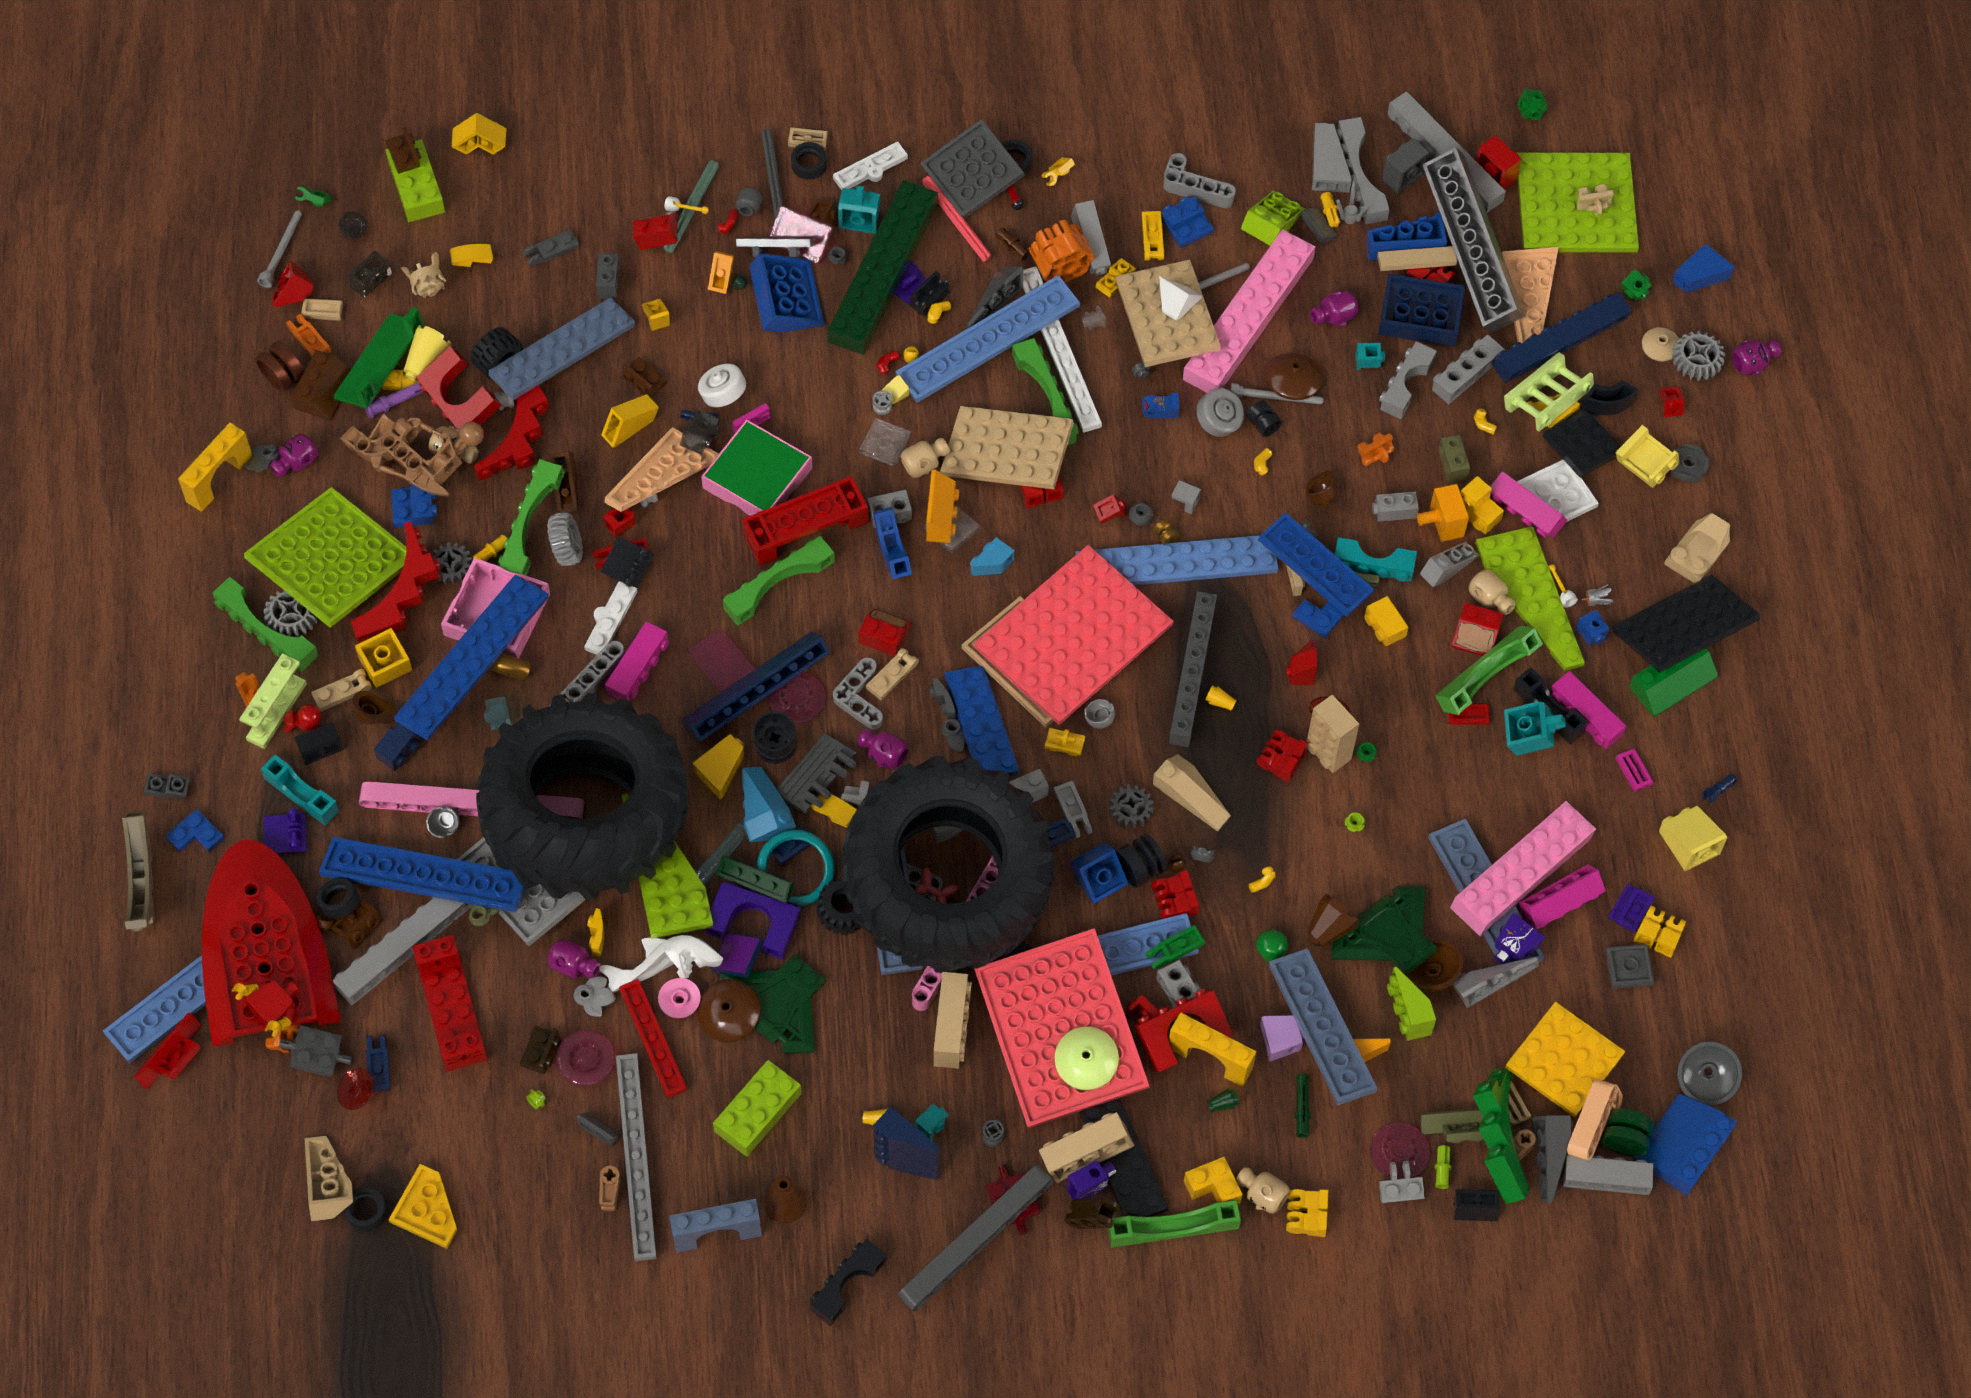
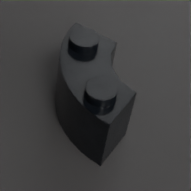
M1623 380L1612 386H1601L1595 383L1585 395L1581 409H1587L1589 413L1596 415H1614L1623 412L1635 402L1638 389Z

